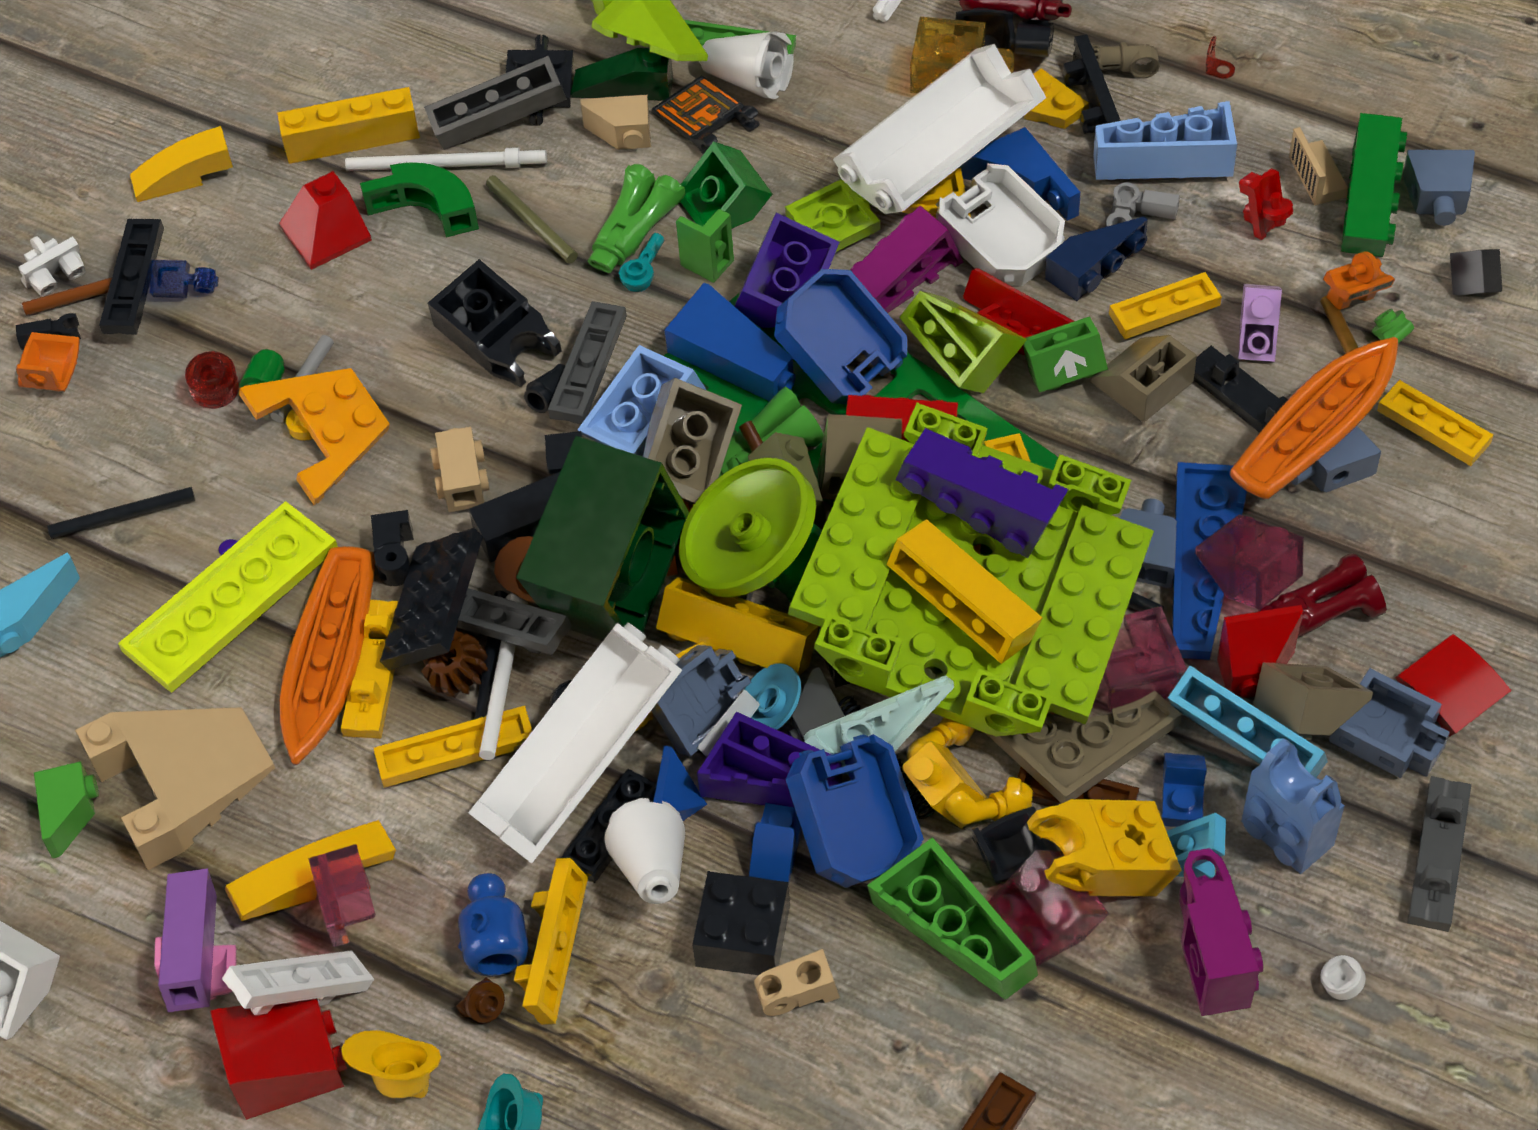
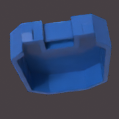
M821 269L777 307L774 337L831 403L847 405L848 395H866L873 388L868 383L878 373L884 376L892 369H898L903 364V359L907 357V335L851 270ZM862 352L866 359L851 372L847 365ZM871 363L873 367L862 376L860 372Z
M863 734L853 737L854 741L840 746L841 752L826 756L824 749L815 752L812 750L800 752V757L794 760L786 777V783L816 874L845 888L878 878L920 847L924 840L894 748L891 744L874 734L871 736ZM845 761L846 766L831 770L830 765ZM845 773L849 774L851 781L829 787L828 778Z

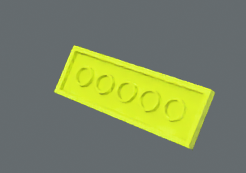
M285 501L118 643L121 651L172 693L325 560L329 549L338 547L336 539Z

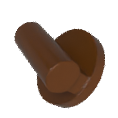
M485 977L469 990L467 996L456 1005V1008L465 1018L470 1017L480 1023L491 1022L499 1016L504 1007V992L498 984Z

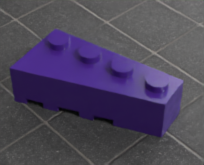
M926 428L903 461L895 479L902 483L908 491L922 495L934 502L943 512L954 514L969 523L975 531L991 536L1001 542L1010 552L1021 554L1027 559L1069 490L1058 484H1055L1053 489L1037 483V475L1025 470L1021 476L1003 468V461L990 455L981 458L972 455L970 447Z

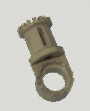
M1125 42L1120 43L1119 46L1099 47L1098 44L1092 45L1101 70L1120 69L1121 72H1131L1137 78H1148L1159 71L1160 65L1157 49H1154V46L1150 47L1149 44H1146V46L1144 44L1127 46ZM1149 58L1152 60L1147 65L1136 64L1140 59Z

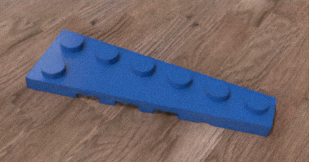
M1177 463L1175 502L1177 526L1176 560L1173 577L1172 658L1210 660L1247 496V491L1240 487L1230 476V470L1234 465Z

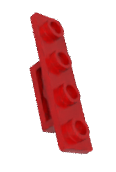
M979 268L973 269L970 273L963 299L981 309L977 314L1024 338L1074 322V320ZM1022 346V347L1019 349L1018 353H1019V354H1022V355H1025L1024 349H1023V346Z

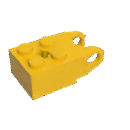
M1070 799L1057 806L1037 810L1027 821L1030 831L1040 838L1048 839L1055 843L1064 854L1063 857L1054 859L1051 867L1044 870L1046 878L1052 883L1075 891H1088L1090 896H1157L1182 871L1155 801Z

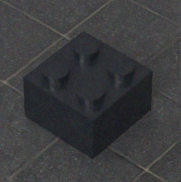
M708 871L692 943L695 967L760 975L769 969L779 966L790 909L789 882Z

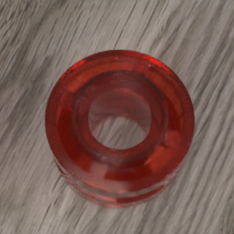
M215 351L201 353L191 359L185 369V379L190 395L195 403L204 408L216 409L224 407L231 403L239 392V380L234 363L223 353ZM217 378L215 381L207 382L210 379Z

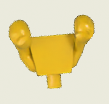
M943 718L938 725L930 730V733L910 744L907 750V761L901 767L930 806L961 829L968 824L990 818L996 821L1013 812L1031 807L1033 790L1028 784L1021 782L1020 778L1009 777L1003 790L991 793L989 798L986 797L947 748L954 744L963 746L969 741L976 729Z

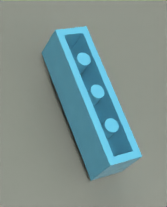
M1189 666L1168 696L1171 705L1180 713L1258 764H1261L1268 751L1283 738L1296 747L1301 764L1315 778H1317L1328 762L1323 750L1192 666Z

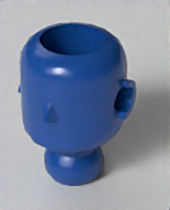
M492 873L477 875L470 881L467 895L471 903L462 909L458 917L460 934L458 948L462 951L464 962L471 971L488 977L502 976L515 971L517 966L525 962L528 953V940L523 913L516 902L505 897L506 885L498 875Z

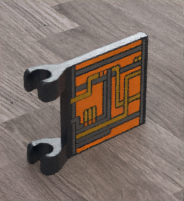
M702 75L652 108V114L694 143L702 154L706 152L713 141L718 142L717 137L712 133L735 117L744 129L749 132L760 126L759 121L754 119L758 116V111L755 107L743 105Z

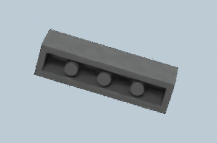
M546 56L427 105L424 108L434 134L443 150L567 100L553 64L549 56Z

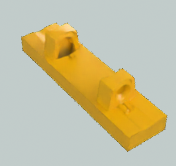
M370 600L369 613L366 614L364 623V641L350 691L347 695L341 724L343 737L382 738L395 669L388 670L380 662L399 601Z
M556 858L549 891L536 892L533 895L531 907L542 918L532 964L517 966L514 981L525 991L522 1006L534 1015L541 1025L556 1024L588 876L571 858Z

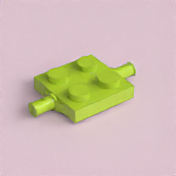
M842 179L785 206V216L839 241L836 252L880 230V220L870 208L872 204L853 191Z

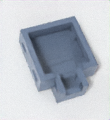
M696 645L679 658L680 660L676 665L682 669L681 673L651 710L677 753L688 756L696 753L699 750L698 745L740 695L737 693L752 683L749 677L742 675L735 665L733 659L736 656L732 650L718 649L714 652L711 646Z
M1369 668L1360 685L1373 691L1372 699L1331 734L1329 742L1399 778L1403 776L1407 768L1427 777L1443 752L1450 733L1435 725L1442 704Z

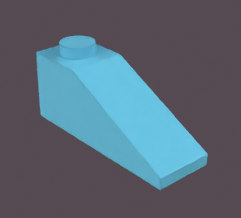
M68 552L0 590V658L16 651L20 646L31 641L80 579Z

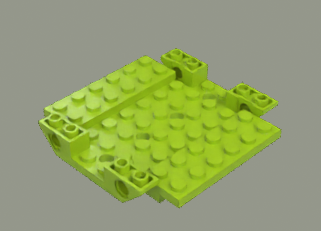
M916 403L904 432V437L909 442L867 427L789 606L788 615L822 627L814 645L816 651L847 682L882 695L893 697L935 680L929 678L924 670L928 667L941 669L947 677L953 680L954 688L931 713L995 737L1041 732L1048 711L1086 725L1154 530L1112 516L1113 514L1120 513L1131 479L1059 454L1054 470L984 446L983 443L988 428ZM925 428L970 447L972 455L981 458L990 455L1003 461V468L1021 476L1025 470L1037 475V483L1053 489L1055 484L1069 489L1028 559L1021 554L1010 552L1001 542L987 534L975 531L969 523L954 514L943 512L934 502L920 494L908 491L902 483L895 480L903 461ZM924 520L930 521L1043 617L1031 642L1004 663L998 662L886 565L897 538ZM984 544L993 553L987 556L980 555L975 552L973 546Z

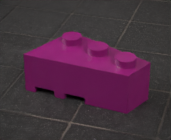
M919 206L914 212L907 214L893 232L887 237L882 238L876 244L874 250L862 261L854 264L850 270L883 309L889 313L913 297L914 292L912 290L924 281L930 284L934 283L939 279L937 274L939 271L950 264L956 268L964 261L949 230L922 206Z

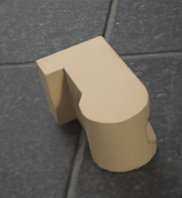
M823 949L769 969L758 975L754 980L763 1012L768 1016L785 1014L797 1006L801 1007L823 999L824 1003L840 998Z

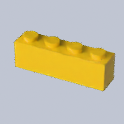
M409 87L277 112L281 137L289 164L420 138Z
M924 520L897 538L886 565L998 662L1004 663L1031 642L1043 617L930 521Z
M678 577L664 589L656 629L666 632L670 638L677 641L689 640L694 643L703 641L706 646H711L714 652L718 649L732 650L737 660L745 665H760L768 668L773 664H786L792 667L800 676L810 665L819 626L737 596L719 597L703 591L693 581Z

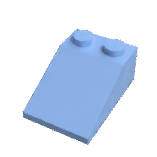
M638 345L577 430L581 431L582 435L598 443L641 456L645 450L650 419L661 385L673 378H677L704 390L706 388L693 369Z

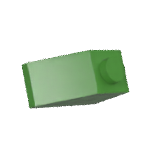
M81 761L34 772L42 840L52 859L60 857L95 814L93 798L99 797L98 785L94 774L87 775Z

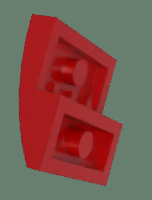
M1454 634L1447 637L1394 677L1397 682L1442 704L1437 722L1443 729L1450 732L1449 737L1459 732L1512 691L1497 672L1474 649Z

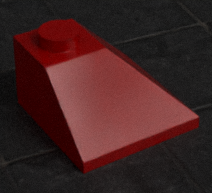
M334 171L303 185L279 222L280 228L311 270L372 241L371 235L350 192Z
M1302 605L1224 617L1217 661L1226 689L1244 698L1255 697L1263 662L1287 664L1295 654L1304 612Z

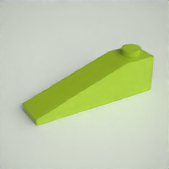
M613 0L592 21L591 28L607 37L618 38V34L627 37V44L650 47V52L675 61L708 60L707 52L671 0Z

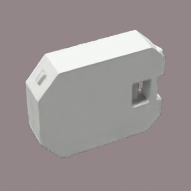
M988 163L987 168L972 179L969 190L959 197L952 192L943 199L940 197L939 202L936 203L938 207L936 219L949 230L960 255L974 268H979L1010 286H1023L1046 269V256L1061 245L1065 239L1063 235L1065 220L1008 165ZM984 203L988 209L972 219L968 213Z

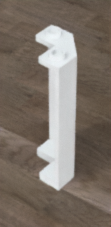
M995 44L980 47L963 58L833 160L838 167L839 176L853 191L884 214L902 212L1047 97L1030 69L1011 73Z
M617 623L604 641L468 812L530 863L534 862L682 671L676 665L680 659L663 645H660L657 650L651 645L649 647L645 645L643 641L646 636L630 623H627L624 627Z

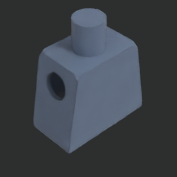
M1407 150L1403 179L1416 213L1434 215L1436 224L1446 226L1455 221L1456 215H1462L1466 212L1472 185L1474 150Z
M1356 426L1336 446L1291 481V483L1297 485L1309 478L1320 491L1329 492L1376 474L1381 450Z
M1152 498L1143 501L1141 510L1127 508L1122 511L1119 517L1154 530L1137 582L1172 588L1176 560L1177 520L1174 517L1163 515L1165 505L1161 501Z

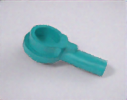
M653 233L639 258L630 260L621 266L619 271L620 281L628 290L641 292L650 286L654 277L651 263L665 241L661 234Z

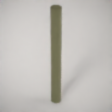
M495 175L487 179L486 186L567 263H573L577 259V252Z

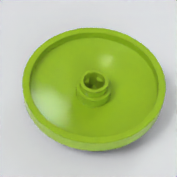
M778 458L754 459L742 463L721 475L698 498L684 523L680 537L679 555L686 575L703 591L719 597H735L748 594L773 581L795 560L811 533L816 513V499L808 479L791 463Z

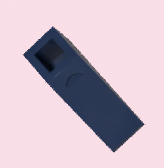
M1140 217L1069 237L1046 256L1045 280L1075 301H1078L1087 292H1093L1101 280L1110 272H1116L1124 260L1132 253H1138L1147 242L1148 219Z

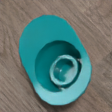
M503 1073L496 1078L491 1086L478 1130H540L543 1095L522 1088L519 1080L513 1074Z

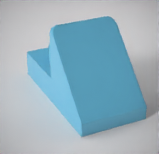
M1212 813L1167 831L1182 870L1176 877H1184V865L1190 851L1210 848L1220 857L1225 855L1226 819L1217 813ZM1198 860L1192 865L1196 877L1206 875L1211 879L1215 876V866L1208 860Z

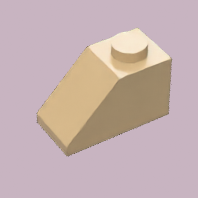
M647 95L580 99L584 128L618 150L651 147Z

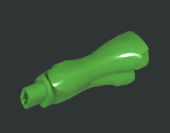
M641 164L628 165L625 169L619 199L592 246L593 253L589 257L588 263L592 267L606 273H611L616 265H622L627 258L635 254L648 232L682 201L685 196V187L668 175L658 176L657 180H655L654 174Z
M783 387L752 420L763 442L775 432L802 437L807 447H816L823 442L824 434L817 420L805 405H800L796 395L787 387ZM740 430L731 437L719 477L732 468L749 461L748 455L752 452Z

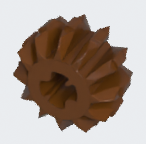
M455 631L450 651L423 660L426 666L421 672L424 678L431 684L430 687L437 693H445L453 698H456L460 691L469 695L470 686L473 683L482 685L479 675L489 671L484 663L488 655L479 645V641L472 635H464L462 632Z

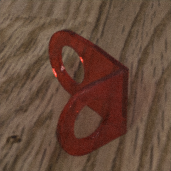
M1213 36L1207 51L1206 74L1221 79L1230 78L1235 73V67L1230 62L1216 58V36ZM1219 66H1227L1230 71L1227 74H1221L1217 71V68Z

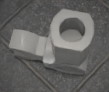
M1129 182L1121 183L1114 189L1112 214L1107 218L1106 227L1132 220L1137 211H1141L1143 215L1176 220L1180 195L1151 190L1139 192L1136 185Z

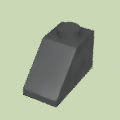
M820 667L811 671L800 695L797 707L792 714L793 730L788 731L789 736L803 742L804 735L808 731L844 717Z

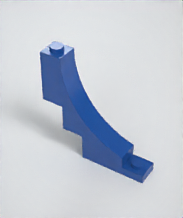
M1026 127L990 142L958 167L961 168L963 179L972 180L977 174L987 168L988 163L1008 165L1044 201L1048 199L1051 207L1056 211L1058 210L1067 221L1079 216L1081 192Z

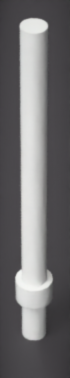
M518 147L505 148L503 152L350 157L345 159L346 171L391 169L390 165L417 162L438 167L505 165L506 168H520L521 164L547 163L546 150L520 151Z
M513 593L506 596L508 600L528 605L527 601ZM502 640L479 756L484 760L495 758L516 644Z

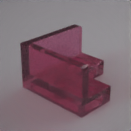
M1161 606L1124 615L1123 624L1133 648L1111 653L1103 677L1108 687L1107 705L1110 712H1112L1113 708L1132 703L1154 690L1164 699H1167L1187 670Z
M357 844L308 858L324 922L333 947L349 943L346 926L373 919L376 915L369 889H371L370 882Z

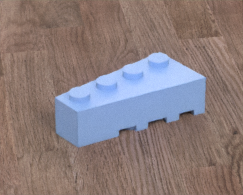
M1230 101L1220 102L1216 109L1205 111L1202 106L1189 108L1188 114L1171 117L1169 112L1156 114V117L1151 121L1142 122L1139 118L1096 125L1093 155L1096 180L1233 177L1237 141Z

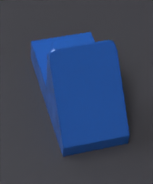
M1164 753L1161 815L1164 826L1178 827L1203 817L1204 783L1207 772L1204 756Z
M770 803L765 804L762 820L756 823L754 829L749 877L790 883L802 833L794 807Z

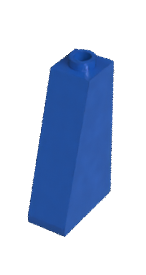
M707 283L701 285L665 328L668 353L767 401H770L783 387L791 390L794 385L796 376L793 371V358Z

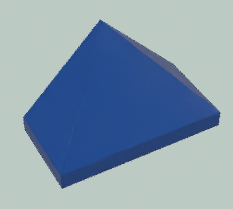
M664 746L654 802L662 804V801L670 803L680 813L681 819L684 821L705 807L707 803L703 797H700L699 790L671 746Z

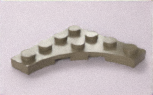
M1154 690L1132 703L1113 708L1111 714L1089 717L1086 725L1055 713L1054 715L1047 713L1041 732L997 737L985 734L1060 803H1064L1082 795L1180 725L1182 714Z

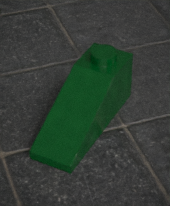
M635 48L575 69L571 92L572 98L647 95L648 100L664 101L671 96L673 83L672 59L650 52V48Z

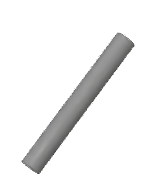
M321 336L295 377L315 373L334 344V341L329 336ZM287 404L272 412L270 416L274 421L282 423L292 407L290 404Z

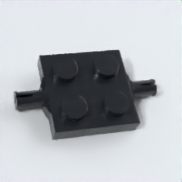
M537 35L535 37V50L507 51L506 73L549 56L567 100L545 109L571 107L573 50H548L549 38L543 35L541 44V35ZM544 109L530 114L529 122L532 125L536 123V115L537 124L541 125L543 123Z

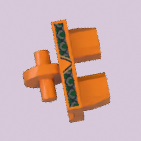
M1366 251L1355 254L1350 264L1327 271L1323 278L1330 286L1326 298L1339 310L1349 307L1351 301L1357 298L1363 301L1374 299L1378 291L1390 288L1395 279L1391 275L1382 272L1380 269L1382 265L1381 260Z

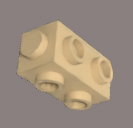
M471 427L453 428L448 431L436 432L437 447L430 450L434 470H441V476L435 477L438 499H446L449 512L470 509L484 503L483 491H488L490 488L486 468L479 470L478 462L485 461L482 441H474Z

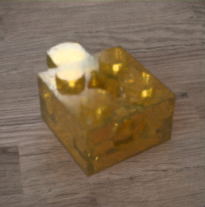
M920 17L910 62V93L921 92L975 49L984 47L986 23ZM997 48L1010 72L1013 73L1014 54L1010 49Z

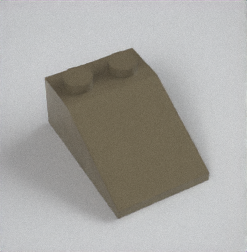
M673 378L661 385L650 419L643 457L661 462L682 500L695 504L702 493L719 477L742 404Z

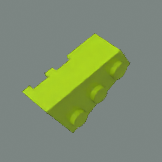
M919 291L899 317L959 388L985 393L1027 341L1026 338L946 297L924 291Z

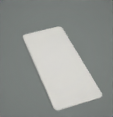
M743 690L698 745V749L707 757L734 714L739 712L751 718L760 704L746 690Z

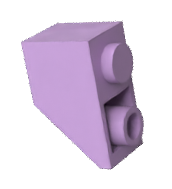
M1244 284L1238 359L1275 362L1282 289L1279 286Z

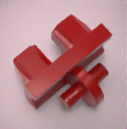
M1271 168L1262 175L1251 172L1239 181L1240 192L1247 195L1249 203L1245 205L1243 210L1244 220L1253 225L1254 237L1262 240L1271 229L1283 226L1286 223V219L1293 214V203L1291 200L1282 197L1280 175L1277 170Z

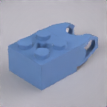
M1283 738L1268 751L1261 764L1252 770L1241 822L1253 838L1261 839L1273 849L1275 856L1281 863L1286 866H1292L1297 872L1302 874L1334 846L1345 805L1341 803L1338 783L1328 775L1323 780L1311 775L1301 764L1296 747Z

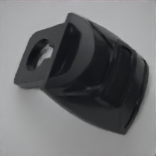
M973 8V10L956 12L952 49L973 52L977 48L995 44L998 50L1005 49L1007 64H1013L1016 41L1013 12L988 8Z
M1034 806L1006 815L981 831L977 826L971 829L972 839L996 883L1024 875L1042 866L1059 854L1055 843L1048 839L1040 838L1029 830L1027 821L1036 812Z

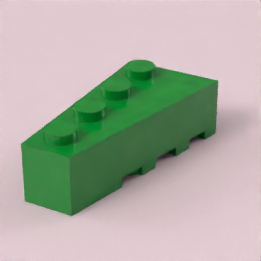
M1360 113L1352 148L1353 157L1346 201L1348 207L1346 208L1341 252L1358 254L1366 251L1374 256L1383 257L1386 244L1393 245L1396 224L1390 223L1391 213L1397 214L1400 193L1393 192L1394 183L1401 182L1403 162H1397L1398 152L1404 153L1407 132L1401 131V117Z

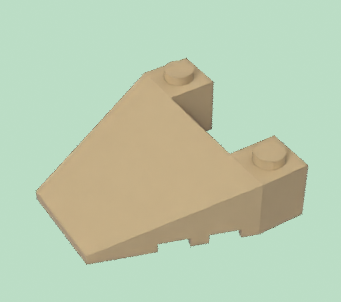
M242 707L110 712L75 730L101 782L138 764L157 800L121 817L147 870L185 852L194 843L193 838L208 824L212 827L222 818L220 813L235 799L240 801L275 769L272 759Z

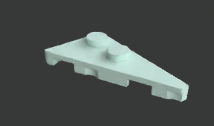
M946 675L812 729L804 735V742L820 750L824 749L825 752L832 755L841 752L840 746L854 741L853 737L863 734L866 736L874 734L891 744L894 751H896L954 688V682ZM845 761L841 762L842 767L846 766Z

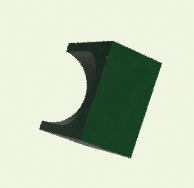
M575 436L516 577L540 609L567 616L572 624L570 630L604 641L617 623L622 627L630 623L642 633L644 632L680 543L684 523L689 515L686 505L663 464Z

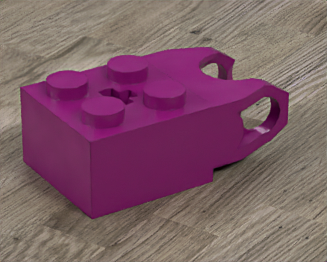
M1210 848L1190 851L1184 865V882L1179 893V902L1184 921L1181 946L1201 1016L1251 1008L1254 992L1259 990L1258 975L1263 972V960L1259 948H1252L1249 935L1252 934L1249 913L1247 910H1241L1231 876L1223 859ZM1198 860H1208L1214 864L1216 874L1211 879L1206 875L1196 877L1192 865Z

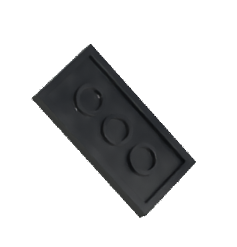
M475 528L452 533L449 536L416 546L380 662L388 670L439 656L450 651L483 536Z

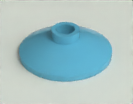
M781 663L770 665L768 668L759 671L751 679L752 683L744 689L760 704L751 718L776 730L782 727L791 717L797 707L801 694V681L798 673L792 667Z

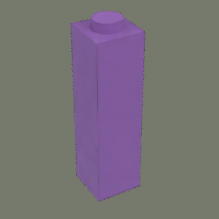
M208 868L167 875L158 986L168 1012L210 1007L217 895Z

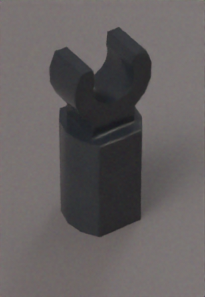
M75 313L65 314L54 321L50 318L16 325V337L21 350H24L32 332L74 336L81 339L76 327L79 326V321Z

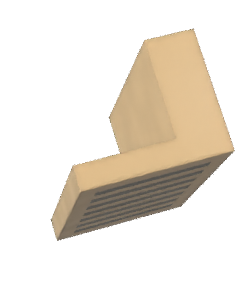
M1294 128L1289 158L1313 204L1319 205L1347 198L1349 188L1323 140L1308 143L1301 128Z

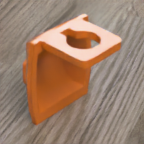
M32 332L25 345L20 364L16 367L18 386L65 392L77 364L80 338Z

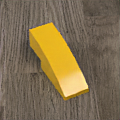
M218 126L180 140L161 150L134 170L130 177L137 202L202 186L201 176L233 168L222 127Z

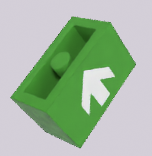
M1090 316L1027 337V341L1023 344L1029 372L1039 392L1054 390L1063 384L1081 378H1090L1096 373L1108 370L1100 334Z

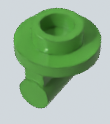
M1389 309L1375 318L1376 326L1372 329V332L1379 340L1396 337L1399 344L1414 330V325L1405 318L1402 310L1394 312L1393 309Z

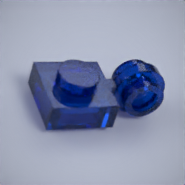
M152 260L149 293L153 297L187 298L188 285H194L193 290L199 293H213L215 287L219 284V277L216 276L214 269L206 267L196 268L194 274H189L190 264L186 260Z

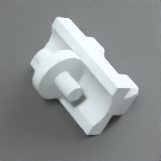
M38 236L30 239L33 250L24 254L27 262L19 266L22 283L27 289L32 286L42 297L52 293L57 288V282L52 276L54 273L62 270L69 280H74L85 273L84 264L80 257L79 245L73 236L60 244L54 238L43 243Z

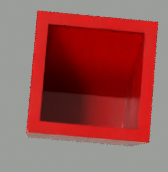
M317 998L276 1004L267 1014L254 1015L250 1008L244 1009L242 1006L217 1008L210 1011L228 1084L246 1120L344 1087L340 1072L347 1070V1065L342 1056L341 1046L333 1047L330 1035L337 1033L330 1009L322 1011Z

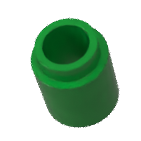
M269 349L260 350L257 354L253 355L239 383V387L281 380L285 372L282 356Z

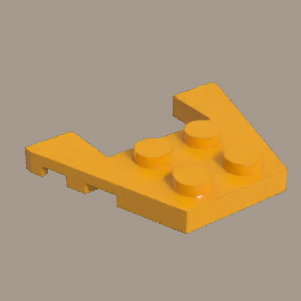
M352 368L247 385L239 390L240 397L256 420L290 404L326 457V459L297 473L296 480L313 505L319 503L324 498V494L345 476V472L357 460H360L389 430L390 423Z

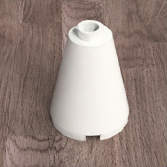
M774 31L709 39L702 46L708 54V60L699 61L703 71L761 97L776 99L779 97L776 95L779 90L785 91L788 87L794 60L793 55L788 54L787 45H791L790 39L785 33Z
M639 798L625 803L613 812L609 819L610 824L604 835L607 851L644 901L651 904L665 903L676 895L679 888L685 840L684 823L680 813L670 803L662 801V804L650 802L649 798Z

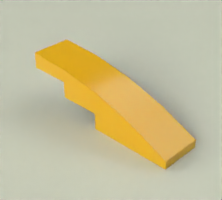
M377 820L336 833L270 861L227 884L225 891L240 920L244 921L316 899L318 890L354 880L358 869L393 860L396 849L382 824Z

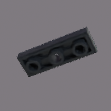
M627 769L561 858H571L588 876V879L596 883L613 860L607 851L604 835L609 825L607 823L612 813L625 803L639 798H649L650 802H654L657 784Z

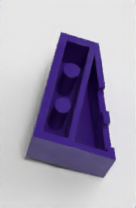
M736 712L697 772L700 797L758 805L770 803L794 807L786 783V777L794 760L800 757V752L806 750L815 752L820 749ZM841 762L830 765L831 770L842 767ZM842 774L828 778L829 787L842 783Z

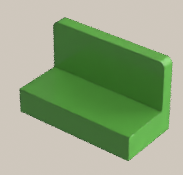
M718 209L703 227L680 216L676 220L681 266L715 283L734 261L731 215Z

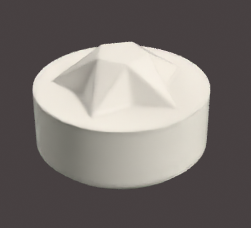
M1345 955L1336 956L1326 962L1320 974L1321 983L1328 994L1338 1000H1348L1357 996L1362 991L1366 981L1365 973L1359 963L1354 958Z

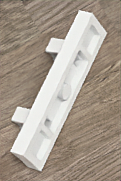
M344 951L229 966L222 980L235 993L237 1000L244 1009L250 1008L254 1015L267 1014L274 1005L317 998L320 1006L328 1005L337 995L367 991L374 978L353 951Z

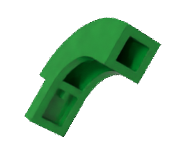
M417 162L398 163L390 165L392 175L360 183L368 216L405 206H419L431 210L439 217L446 238L479 229L475 206L468 188L456 175L441 167Z

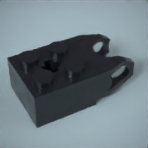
M480 259L427 303L433 325L491 375L509 381L519 387L526 383L524 371L515 360L520 353L534 349L557 356L562 352L560 341L548 329L541 313L528 303L527 298Z

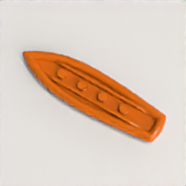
M1391 337L1351 350L1315 373L1286 401L1231 468V478L1247 492L1263 499H1269L1312 466L1347 436L1380 399L1394 370L1397 359L1398 339Z
M353 546L329 549L297 626L288 653L280 692L281 730L284 744L294 765L299 764L327 734L341 712L350 691L364 641V623L366 614L369 613L376 562L374 552Z

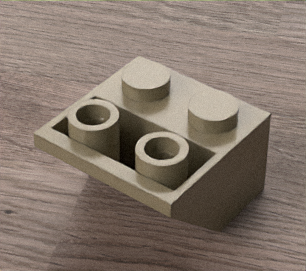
M1171 335L1140 338L1108 363V370L1093 375L1091 383L1142 422H1145L1193 383L1197 355Z
M828 414L818 464L819 490L822 499L836 500L866 428L869 427L901 439L902 419Z

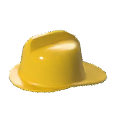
M380 1030L363 1031L353 1034L345 1040L341 1048L345 1062L350 1067L371 1075L377 1090L390 1098L425 1097L428 1092L430 1074L438 1067L441 1061L440 1051L434 1045Z

